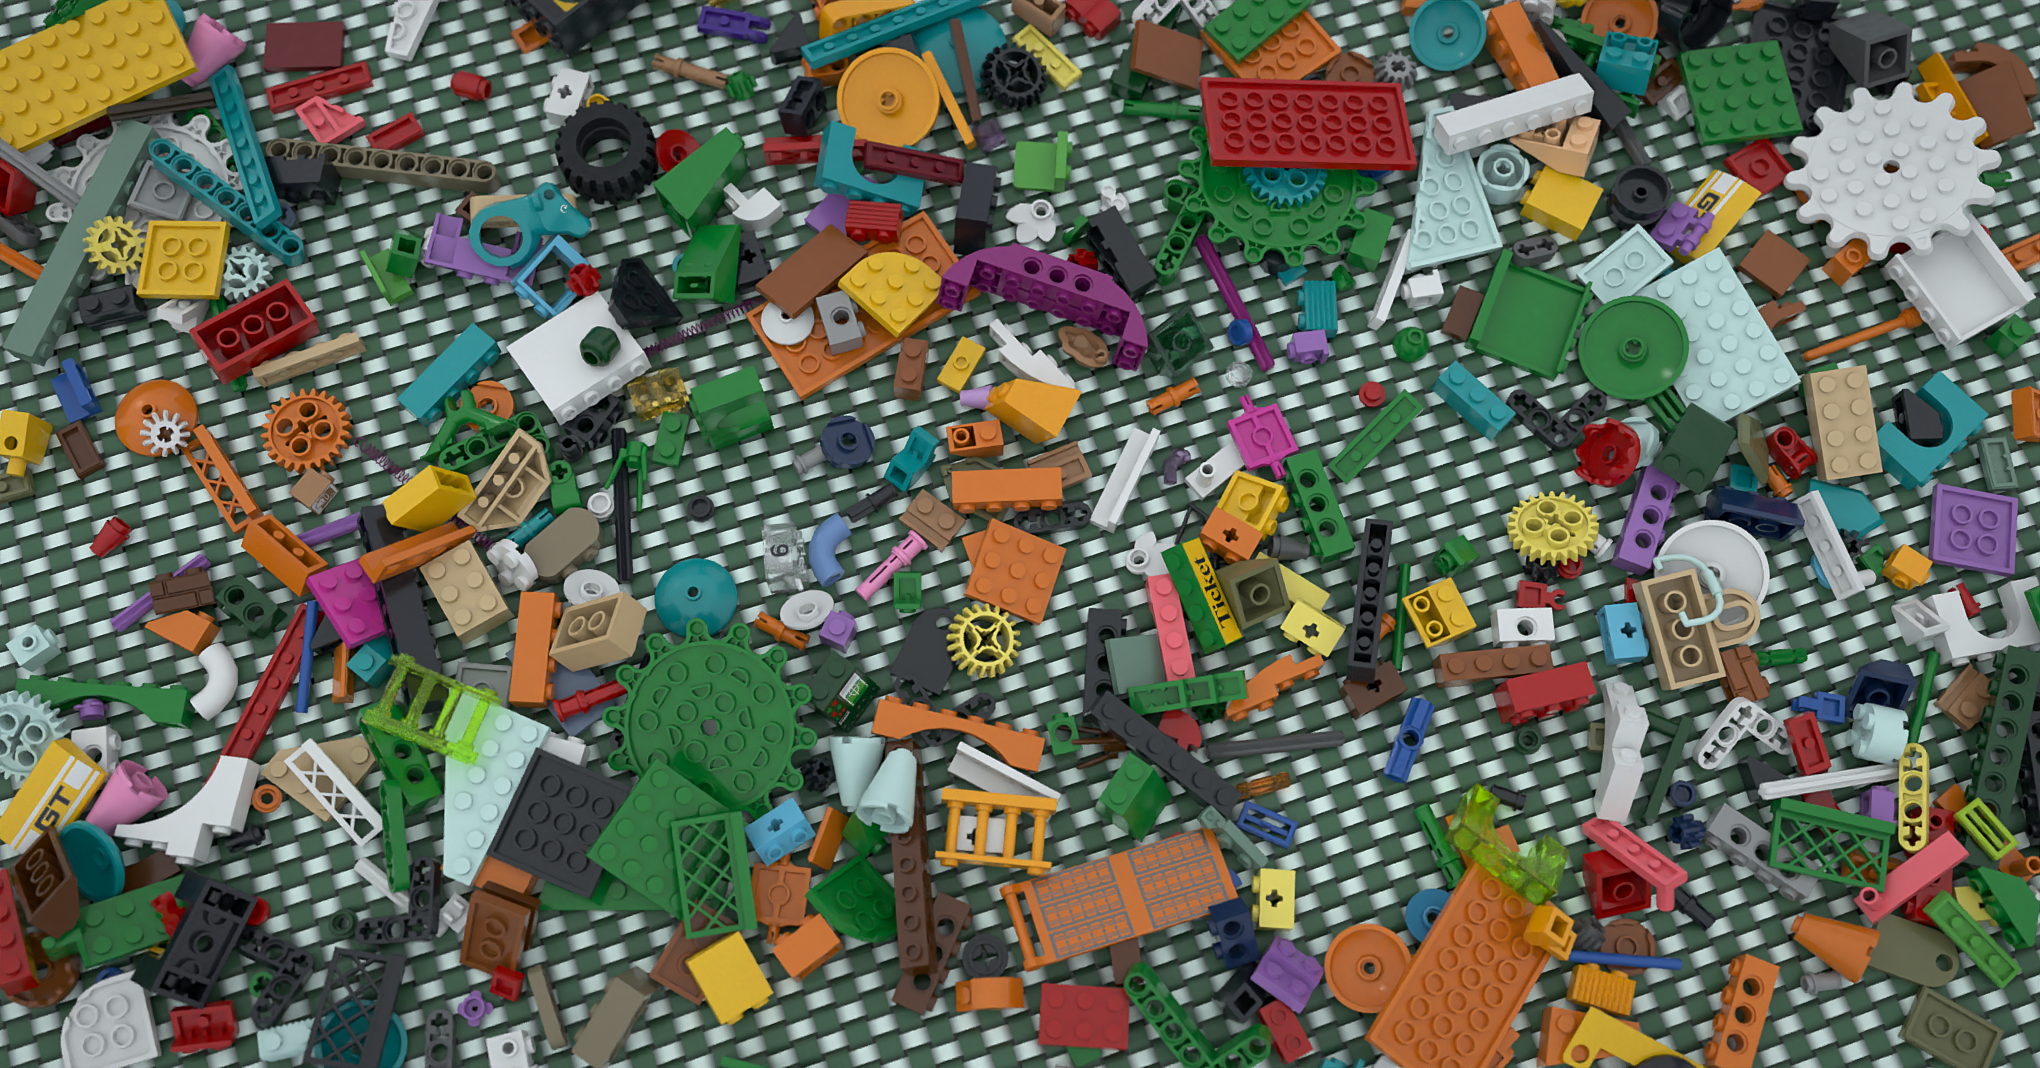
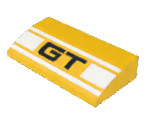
M1714 170L1685 203V205L1698 209L1697 218L1703 217L1706 212L1713 213L1715 219L1712 222L1711 229L1708 233L1702 235L1699 239L1700 244L1687 256L1679 253L1680 246H1676L1672 253H1669L1687 265L1711 252L1762 193L1730 174ZM1689 229L1685 235L1691 234L1693 230Z
M69 738L53 740L0 817V839L23 854L50 824L56 827L60 837V833L65 826L78 820L108 776V773Z

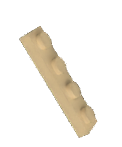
M357 332L344 333L338 336L337 339L328 342H318L311 348L303 351L290 352L286 357L264 361L260 366L252 368L255 379L263 387H267L366 352L367 350L364 341Z

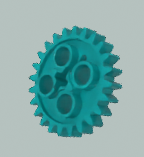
M1245 167L1243 170V176L1247 177L1245 182H1250L1249 185H1253L1251 188L1253 193H1260L1258 199L1262 200L1269 196L1268 206L1273 201L1278 200V209L1281 208L1283 201H1286L1289 207H1292L1293 200H1296V205L1301 208L1304 197L1306 198V203H1311L1312 196L1317 198L1319 190L1323 189L1325 184L1323 181L1327 177L1326 169L1288 168L1283 170L1284 168ZM1271 172L1270 178H1272L1274 181L1268 180L1265 177V175H1268V173ZM1297 179L1302 185H1295L1291 180Z

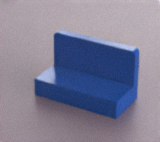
M71 357L62 361L65 373L51 379V383L68 421L73 424L102 412L103 410L83 367Z

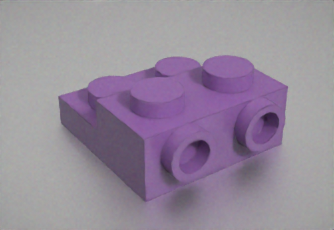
M1276 935L1265 950L1250 979L1300 1014L1306 1006L1312 991L1318 985L1324 973V968L1319 965L1316 958L1306 956L1296 949L1290 940L1282 939Z

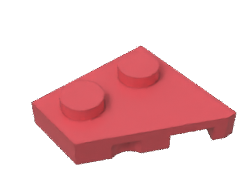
M315 96L295 108V111L317 142L337 144L367 125L362 117L353 116L347 113L344 108L331 105L327 100L319 96Z

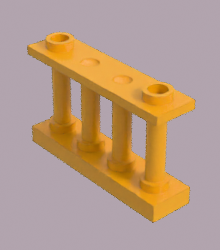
M942 787L941 804H947L946 808L949 809L945 852H935V861H941V866L958 867V863L1024 869L1027 870V874L1044 876V871L1050 872L1052 862L1043 861L1046 819L1056 813L1057 799ZM964 806L975 807V811L978 812L974 854L956 853L960 811L964 810ZM992 809L1004 810V814H1006L1002 857L985 856L989 813H992ZM1021 812L1032 813V817H1035L1031 860L1014 859L1017 819Z

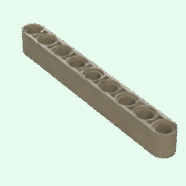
M275 138L266 146L268 156H280L282 153H285L282 156L287 157L286 160H296L298 155L302 154L310 156L307 159L318 158L320 153H326L330 160L337 158L332 163L342 178L473 191L486 194L497 192L501 187V179L495 166L491 162L484 160L286 138ZM439 170L437 173L432 174L433 171ZM466 172L464 175L458 176L460 173ZM491 175L488 179H483L485 176Z

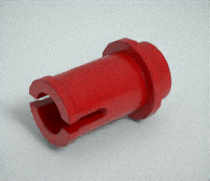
M1964 582L1956 585L1962 595L1960 597L1967 618L1982 611L1979 607L1981 606L1980 602L1976 603L1965 587ZM1952 587L1947 592H1954L1957 590L1954 587Z

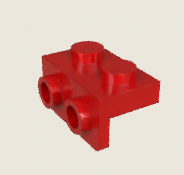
M234 1000L205 1003L203 1009L190 1005L173 1007L170 1011L175 1040L170 1046L172 1053L182 1052L183 1054H190L207 1048L222 1050L232 1045L240 1033Z

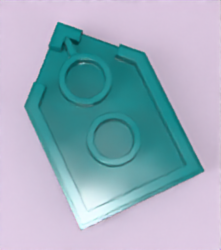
M1811 478L1808 479L1806 494L1816 490L1819 491L1839 534L1841 528L1846 529L1848 534L1852 530H1856L1859 532V536L1856 539H1859L1885 523V520L1863 491Z

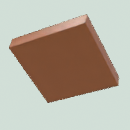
M1768 229L1736 269L1777 299H1780L1811 259Z

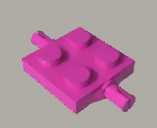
M1246 394L1245 397L1244 395L1241 396L1239 401L1245 412L1240 417L1229 420L1226 426L1248 472L1263 466H1271L1276 480L1284 478L1287 474L1281 461L1286 457L1297 454L1299 449L1277 403L1267 407L1255 408L1249 394Z

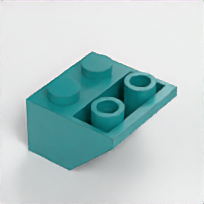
M1607 31L1596 74L1612 90L1644 96L1659 41L1648 37H1637L1622 32Z

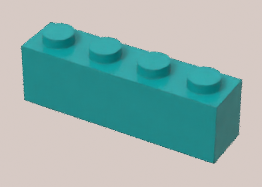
M472 323L397 400L407 412L427 428L431 423H435L441 418L445 410L444 400L451 396L457 402L461 397V391L474 384L487 366L493 365L498 360L499 354L502 351L496 341Z

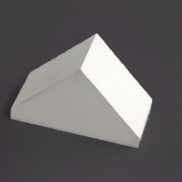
M1917 599L1891 606L1892 614L1906 646L1933 639L1949 630L1950 625Z

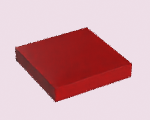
M1768 138L1754 141L1726 158L1723 162L1734 177L1746 182L1762 193L1758 199L1783 185L1785 176L1794 171Z

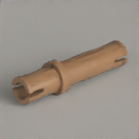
M659 53L654 55L656 61H652V69L673 74L674 78L680 79L683 77L726 91L724 86L726 83L729 84L727 79L729 74L687 63L682 58L673 59Z

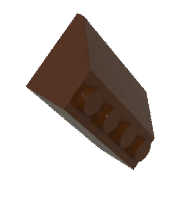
M50 824L9 868L28 923L59 939L65 932L70 931L75 926L80 917L77 877L56 827Z

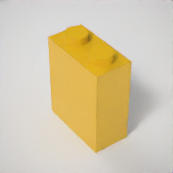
M1545 165L1543 170L1537 169L1530 182L1534 184L1532 191L1527 189L1520 203L1524 206L1520 215L1576 241L1604 189L1578 176L1560 173Z
M429 465L383 501V505L391 525L425 532L441 526L477 497L468 475Z
M739 931L729 933L684 960L720 1024L727 1022L728 1025L737 1022L743 1017V1011L750 1007L757 1009L769 1001L768 996L773 994L771 987Z

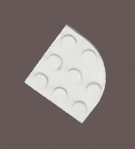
M134 971L102 980L88 988L77 999L78 1002L73 1007L70 1015L66 1016L62 1028L61 1050L65 1068H124L162 1056L149 993L147 989L130 980Z

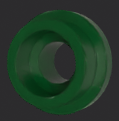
M1522 727L1515 732L1513 743L1520 753L1531 755L1540 749L1542 738L1536 729ZM1523 737H1528L1531 740L1530 746L1523 743Z
M340 909L330 917L329 930L335 937L349 938L355 934L359 918L352 910ZM344 919L349 920V925L346 929H342L340 926Z

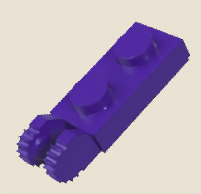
M703 5L697 30L699 33L766 44L768 34L750 28L753 26L756 29L769 30L772 22L767 18L754 16L752 13Z

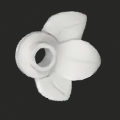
M1036 200L1031 205L1020 203L1014 206L1006 215L1007 220L1018 224L1016 231L1018 243H1030L1037 237L1048 243L1055 235L1056 226L1052 220L1054 208L1046 200ZM1039 211L1045 212V215L1039 216L1036 213Z
M1153 532L1145 533L1135 541L1134 549L1127 555L1125 560L1126 567L1133 574L1145 573L1148 577L1168 574L1169 571L1160 552L1175 546V544L1157 543ZM1139 560L1144 561L1142 564H1135Z

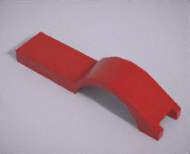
M1807 711L1783 720L1801 773L1799 777L1828 773V769L1832 765L1814 712ZM1830 790L1801 794L1803 802L1840 810ZM1817 827V829L1819 830L1820 834H1821L1822 837L1825 839V838H1826L1825 835H1824L1823 832L1820 830V828Z

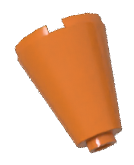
M1804 913L1803 917L1797 915L1790 931L1795 933L1794 940L1854 984L1863 975L1871 959L1872 949L1876 948L1880 937V932L1875 929L1809 913Z

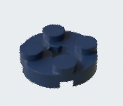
M843 415L833 418L824 428L821 434L820 446L831 466L834 468L854 469L864 465L871 457L875 446V437L871 428L865 422L862 424L856 421V417ZM843 437H847L848 441L854 442L851 447H846L842 444Z

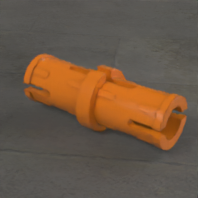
M1191 377L1174 388L1171 386L1166 388V392L1147 400L1146 405L1150 406L1148 409L1152 416H1156V414L1171 406L1177 407L1181 405V401L1200 393L1201 390L1200 387H1196L1198 383L1195 378Z
M763 611L757 615L760 618L755 619L753 627L774 636V639L778 642L784 641L800 651H804L806 648L805 643H809L810 635L786 627L781 621L765 614Z

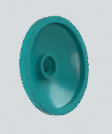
M1427 0L1417 9L1412 18L1409 29L1410 44L1417 58L1426 66L1440 71L1457 70L1472 62L1482 50L1487 33L1486 22L1482 11L1472 0ZM1445 30H1453V36L1451 38H1445Z
M703 558L687 559L673 565L661 577L655 591V608L664 626L680 637L686 638V625L693 618L703 619L707 624L710 636L726 627L734 616L738 603V592L732 576L720 564ZM691 590H698L697 596H689Z
M75 821L65 826L60 833V839L77 877L78 890L94 902H100L120 895L125 883V866L120 849L114 840L103 829L87 821Z
M360 1000L364 1008L375 1003V1001ZM354 1001L347 1002L338 1008L345 1020L360 1012ZM372 1010L371 1012L368 1013L369 1016L371 1017V1019H372L374 1010ZM332 1011L325 1017L321 1025L328 1032L341 1024V1021L335 1012ZM395 1012L379 1068H400L406 1056L407 1034L402 1021ZM363 1016L349 1026L356 1037H359L369 1030L370 1024ZM345 1028L330 1036L337 1049L352 1041ZM319 1030L316 1039L322 1035ZM366 1039L360 1042L363 1047L365 1045ZM326 1040L314 1046L315 1058L323 1059L333 1053ZM352 1047L341 1054L346 1063L360 1064L362 1054H355ZM337 1057L332 1059L333 1061H339Z

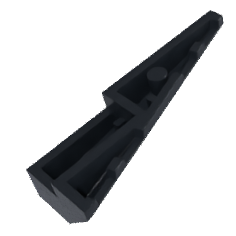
M1539 17L1533 24L1559 78L1580 73L1594 91L1591 112L1578 116L1601 120L1598 134L1599 139L1614 129L1632 110Z

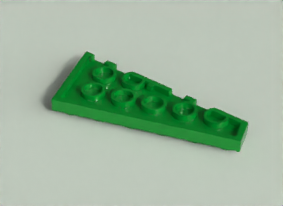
M605 870L592 900L548 881H545L539 896V900H541L539 911H666L608 870ZM712 877L707 886L710 887L716 878ZM719 880L713 890L724 898L729 883ZM705 888L700 894V896L697 898V900L700 901L704 894L707 892ZM710 893L703 903L718 911L723 901Z

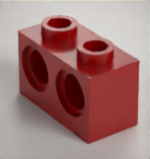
M1279 999L1255 1012L1260 1023L1271 1030L1273 1035L1272 1046L1283 1065L1289 1064L1314 1050L1292 1008Z

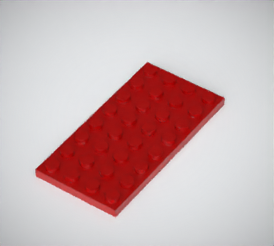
M1201 77L1199 87L1211 166L1414 171L1417 166L1400 83Z

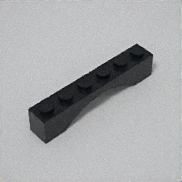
M1108 690L1100 693L1085 713L1084 717L1106 734L1124 743L1171 777L1204 809L1212 805L1223 817H1227L1243 795Z

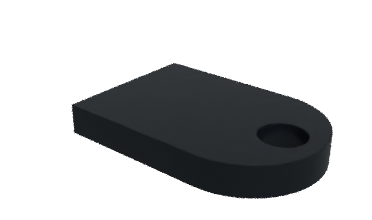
M932 608L920 614L906 637L890 670V675L897 678L903 673L913 674L925 691L941 697L958 660L951 661V657L956 654L955 650L947 651V647L954 644V642L946 640V636L955 633L950 631V629L940 630L936 623L940 618L947 617L952 623L957 624L954 620L957 614L945 608ZM964 631V645L966 643V631ZM910 680V681L907 682V683H909V684H911V685H914V683L912 682V680Z

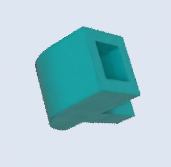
M919 425L915 427L904 449L891 459L884 478L905 493L923 476L936 457L934 452L939 440Z

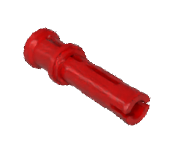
M616 679L585 692L580 689L576 690L574 695L561 700L558 698L553 699V704L561 723H564L566 718L582 712L587 714L591 711L592 707L623 696L628 692Z

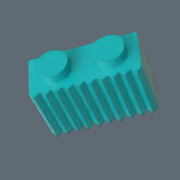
M1304 281L1301 290H1297V305H1301L1302 314L1298 315V329L1302 330V332L1325 329L1326 338H1335L1338 331L1336 281Z

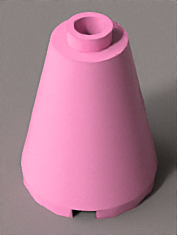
M124 760L114 770L85 821L97 825L112 837L115 834L117 824L130 825L163 804L164 800L168 797L167 789L156 776L150 779L144 774L148 770L147 768L134 761Z

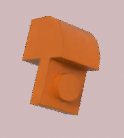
M990 977L955 982L957 1012L1024 1008L1023 978Z

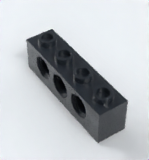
M1089 608L1083 723H1092L1084 715L1098 697L1096 691L1099 688H1107L1114 695L1110 671H1101L1097 666L1101 661H1108L1105 644L1100 642L1099 636L1108 634L1112 638H1121V635H1126L1127 619H1122V610Z

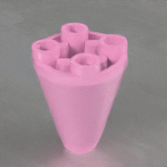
M203 13L197 18L187 42V46L199 71L181 80L193 88L197 83L202 84L242 54L247 44L227 31L219 22Z

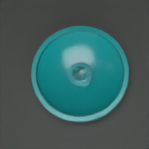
M977 7L909 32L919 44L921 54L927 51L932 52L954 98L964 97L949 30L950 20L956 18L961 20L977 94L987 89L981 88V83L984 80L980 79V73L983 71L981 65L983 61H986V55L992 53L994 47L998 46L1001 48L1002 44L1006 42L1004 32L999 23L990 14Z

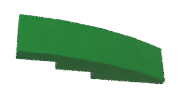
M1244 670L1128 688L1131 709L1139 715L1249 698Z

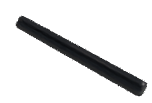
M613 428L611 430L612 467H614L618 459L620 448L626 449L627 432L625 428ZM625 460L613 480L617 580L622 584L633 582L629 474Z

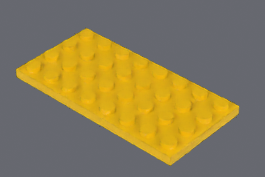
M108 0L85 11L84 15L69 20L64 24H56L0 50V138L19 152L24 153L107 114L108 106L131 103L199 71L166 0Z

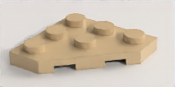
M360 736L318 743L321 749L356 788L360 786L377 765V761L367 742ZM300 747L279 750L260 774L322 820L330 823L334 817L284 762ZM304 752L293 761L301 771L313 772L314 760L307 752ZM318 765L317 772H324ZM304 774L312 783L313 775ZM317 775L316 788L319 792L333 793L334 782L329 776ZM337 787L336 793L344 794V793ZM324 796L331 804L332 796ZM336 797L335 810L337 812L348 801V798Z

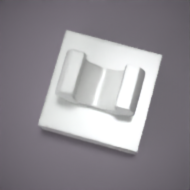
M455 892L439 913V918L460 935L465 930L469 902Z

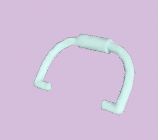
M1670 554L1653 558V564L1659 573L1664 571L1661 564L1664 562L1685 561L1692 563L1702 571V576L1713 598L1716 599L1715 610L1707 616L1689 620L1684 611L1680 612L1678 615L1685 627L1711 622L1722 613L1724 605L1722 595L1724 592L1713 571L1709 570L1703 562L1685 554Z

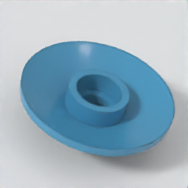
M1430 888L1418 892L1411 898L1406 907L1405 920L1409 932L1417 941L1422 943L1433 925L1427 920L1428 914H1434L1437 919L1451 894L1441 889Z

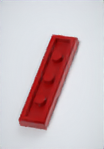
M366 61L269 87L265 90L270 109L275 115L295 109L315 96L328 100L374 87L369 66Z

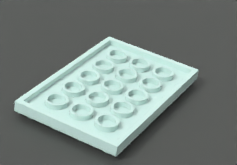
M1719 247L1642 288L1634 295L1650 297L1663 302L1675 311L1686 328L1689 339L1688 359L1681 376L1672 385L1685 408L1692 402L1726 423L1739 416V414L1745 413L1801 384L1800 378Z

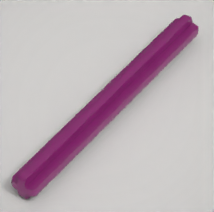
M1208 235L1198 237L1195 245L1234 319H1246L1252 326L1253 337L1248 346L1261 371L1266 372L1272 369L1275 362Z

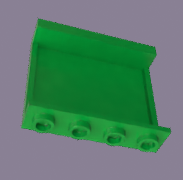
M1503 248L1494 266L1484 298L1464 348L1553 382L1559 374L1563 375L1567 369L1569 360L1565 358L1567 352H1572L1576 344L1577 338L1574 337L1576 329L1580 330L1584 322L1585 315L1582 314L1584 307L1587 308L1592 300L1593 293L1590 292L1593 282L1589 281L1585 287H1581L1529 266H1516L1511 262L1513 252Z

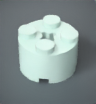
M1497 144L1481 154L1475 169L1487 203L1494 205L1510 204L1523 188L1529 176L1530 167L1528 160L1519 154L1520 151L1516 147L1507 144Z
M1872 703L1857 704L1853 712L1854 722L1852 730L1849 729L1847 731L1845 744L1851 746L1852 753L1856 758L1893 765L1892 760H1899L1907 744L1909 730L1903 729V721L1908 722L1907 714L1903 710Z

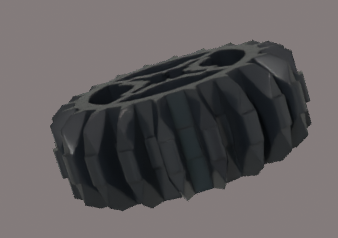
M1006 42L1002 44L1001 48L996 46L993 48L992 53L986 55V61H983L981 65L983 71L980 73V79L984 80L981 83V88L988 89L986 97L993 96V104H997L998 101L1002 103V110L1007 105H1010L1012 112L1017 107L1021 111L1025 110L1027 105L1033 107L1036 101L1042 98V92H1045L1047 89L1045 83L1048 80V75L1044 74L1047 66L1040 65L1042 57H1034L1035 49L1030 52L1026 51V44L1022 45L1021 48H1018L1016 42L1012 43L1011 47ZM1025 68H1026L1027 71L1029 72L1031 78H1029V77L1027 76V74H1026V72H1025ZM1019 71L1016 78L1009 83V80L1011 79L1012 75H1015V73ZM996 72H998L997 75L1002 79V85L997 79ZM1010 90H1016V91H1018L1019 93H1014V92H1011Z

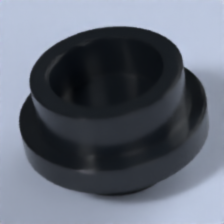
M696 496L688 503L687 512L693 521L703 523L713 517L715 507L710 498Z

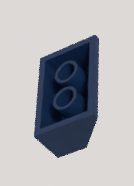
M1730 486L1715 487L1707 495L1704 520H1719L1732 523L1753 536L1784 542L1805 524L1798 505L1787 502L1788 500L1782 497L1768 498L1761 496L1758 492H1739Z

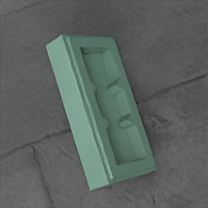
M2007 438L1979 439L1976 445L1988 492L2017 489L2019 486Z

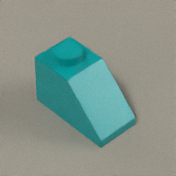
M386 635L365 643L346 664L375 689L395 669Z

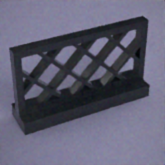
M340 947L334 948L302 1064L322 1068L380 1067L406 969V955L395 954L392 957ZM339 956L352 958L357 967L342 975L337 967ZM374 962L386 964L384 974L372 980L365 969ZM361 971L368 983L353 991L346 979ZM336 973L338 978L333 981L334 974ZM382 981L381 987H380V990H379L378 987L376 986V984H378V983H380V982ZM342 982L349 995L334 1003L329 996V991ZM372 988L378 996L377 1001L364 1008L357 996ZM353 999L360 1012L345 1020L338 1008ZM326 1002H328L330 1007L325 1009ZM372 1010H374L373 1016H372V1019H371V1017L369 1016L368 1013L371 1012ZM334 1011L341 1024L326 1032L321 1025V1019ZM364 1016L370 1024L369 1030L356 1037L349 1025ZM345 1028L352 1041L337 1049L330 1036ZM319 1030L322 1035L316 1039ZM366 1039L365 1045L363 1047L360 1042ZM324 1040L327 1041L333 1053L323 1059L311 1057L313 1047ZM356 1045L362 1053L360 1064L346 1063L341 1054ZM337 1057L339 1061H333L332 1059Z

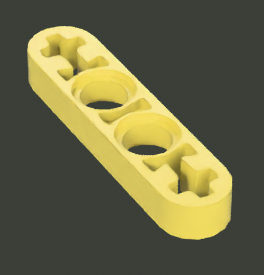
M1917 743L1907 744L1899 759L1898 838L1902 847L1912 854H1917L1929 844V755L1924 747ZM1913 751H1917L1919 756H1922L1916 759L1918 771L1913 770V764L1907 758V756H1912ZM1916 777L1922 780V787L1919 790L1909 791L1906 789V783L1909 779ZM1909 806H1920L1922 808L1921 816L1917 819L1908 818L1906 810ZM1906 824L1915 826V833L1921 839V841H1916L1915 846H1911L1906 841V839L1912 837V829L1910 826L1905 827Z

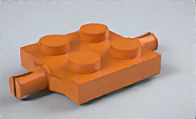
M791 852L769 866H766L765 863L754 862L751 884L756 921L769 926L767 944L776 945L774 942L779 938L780 927H800L798 925L799 922L806 917L808 899L805 895L810 890L812 868L797 867L791 864Z

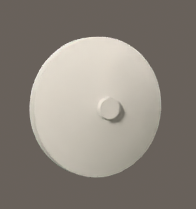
M1704 520L1686 525L1673 533L1664 542L1657 554V557L1670 554H1685L1697 558L1709 570L1713 571L1722 590L1728 588L1743 590L1754 598L1758 607L1766 596L1770 577L1766 555L1760 544L1751 534L1732 523L1719 520ZM1685 561L1661 563L1664 571L1660 573L1654 567L1653 578L1695 568L1702 594L1711 593L1702 576V571L1692 563ZM1738 606L1724 609L1719 615V621L1726 626L1740 623L1745 619V611Z

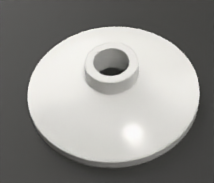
M771 302L766 305L761 316V324L764 333L773 342L780 345H794L805 340L812 332L814 314L811 307L807 308L793 320L792 318L783 319L782 316L785 313Z
M593 569L579 570L570 574L566 578L563 587L566 598L574 605L620 593L619 585L613 577Z
M820 590L801 592L791 597L782 606L780 611L781 621L786 627L793 630L814 628L826 621L831 610L834 611L833 598L828 593Z

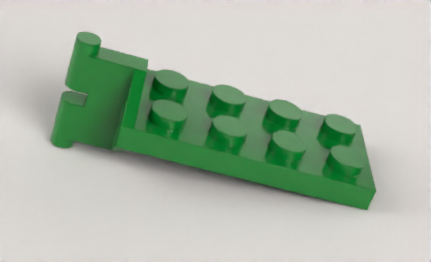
M1236 0L1206 24L1204 32L1239 65L1312 6L1316 0Z
M185 874L79 908L80 917L73 930L65 932L59 939L46 937L42 940V946L48 958L56 962L63 957L80 952L85 969L87 970L169 942L171 937L166 933L165 925L160 920L163 918V915L154 909L150 901L167 891H170L174 896ZM175 897L177 906L179 908L184 906L186 909L189 904Z

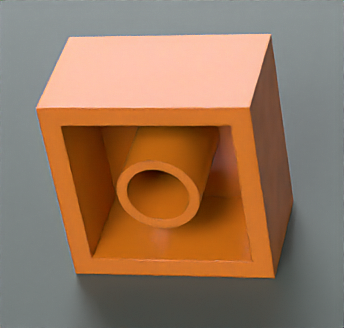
M820 913L816 916L810 914L799 922L800 928L793 934L789 932L784 933L774 942L776 946L771 949L796 983L800 982L844 948Z

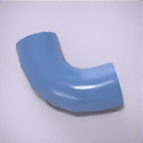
M837 512L826 519L814 531L808 546V562L814 576L822 587L834 584L845 573V570L836 559L835 550L852 533Z

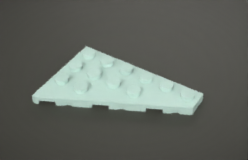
M1453 105L1433 109L1426 114L1406 265L1408 271L1498 251L1503 247L1469 150L1447 156L1434 137L1436 116L1455 111Z
M449 685L450 696L449 700H447L443 875L473 887L488 857L486 855L487 850L536 747L543 748L552 729L453 685Z

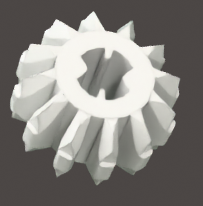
M163 410V419H159L156 412L151 413L155 421L154 423L144 419L143 424L151 428V430L142 429L140 430V435L151 436L142 442L144 446L154 443L151 453L155 454L159 447H161L162 456L167 457V448L171 447L176 455L179 453L176 444L182 447L188 445L185 440L180 438L190 437V431H180L188 423L185 420L176 424L180 417L179 413H175L172 419H168V410ZM166 426V430L169 427L173 430L170 433V439L165 440L164 436L160 439L157 436L160 434L161 427Z

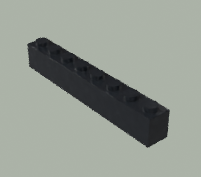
M384 505L363 506L360 510L357 525L365 554L407 539L404 538L403 527L391 525L387 519ZM416 568L373 584L407 716L441 712L450 696L447 683H443L442 661L440 658L437 659L435 653L436 639L434 634H430L429 613L427 609H423V591L421 586L416 583Z

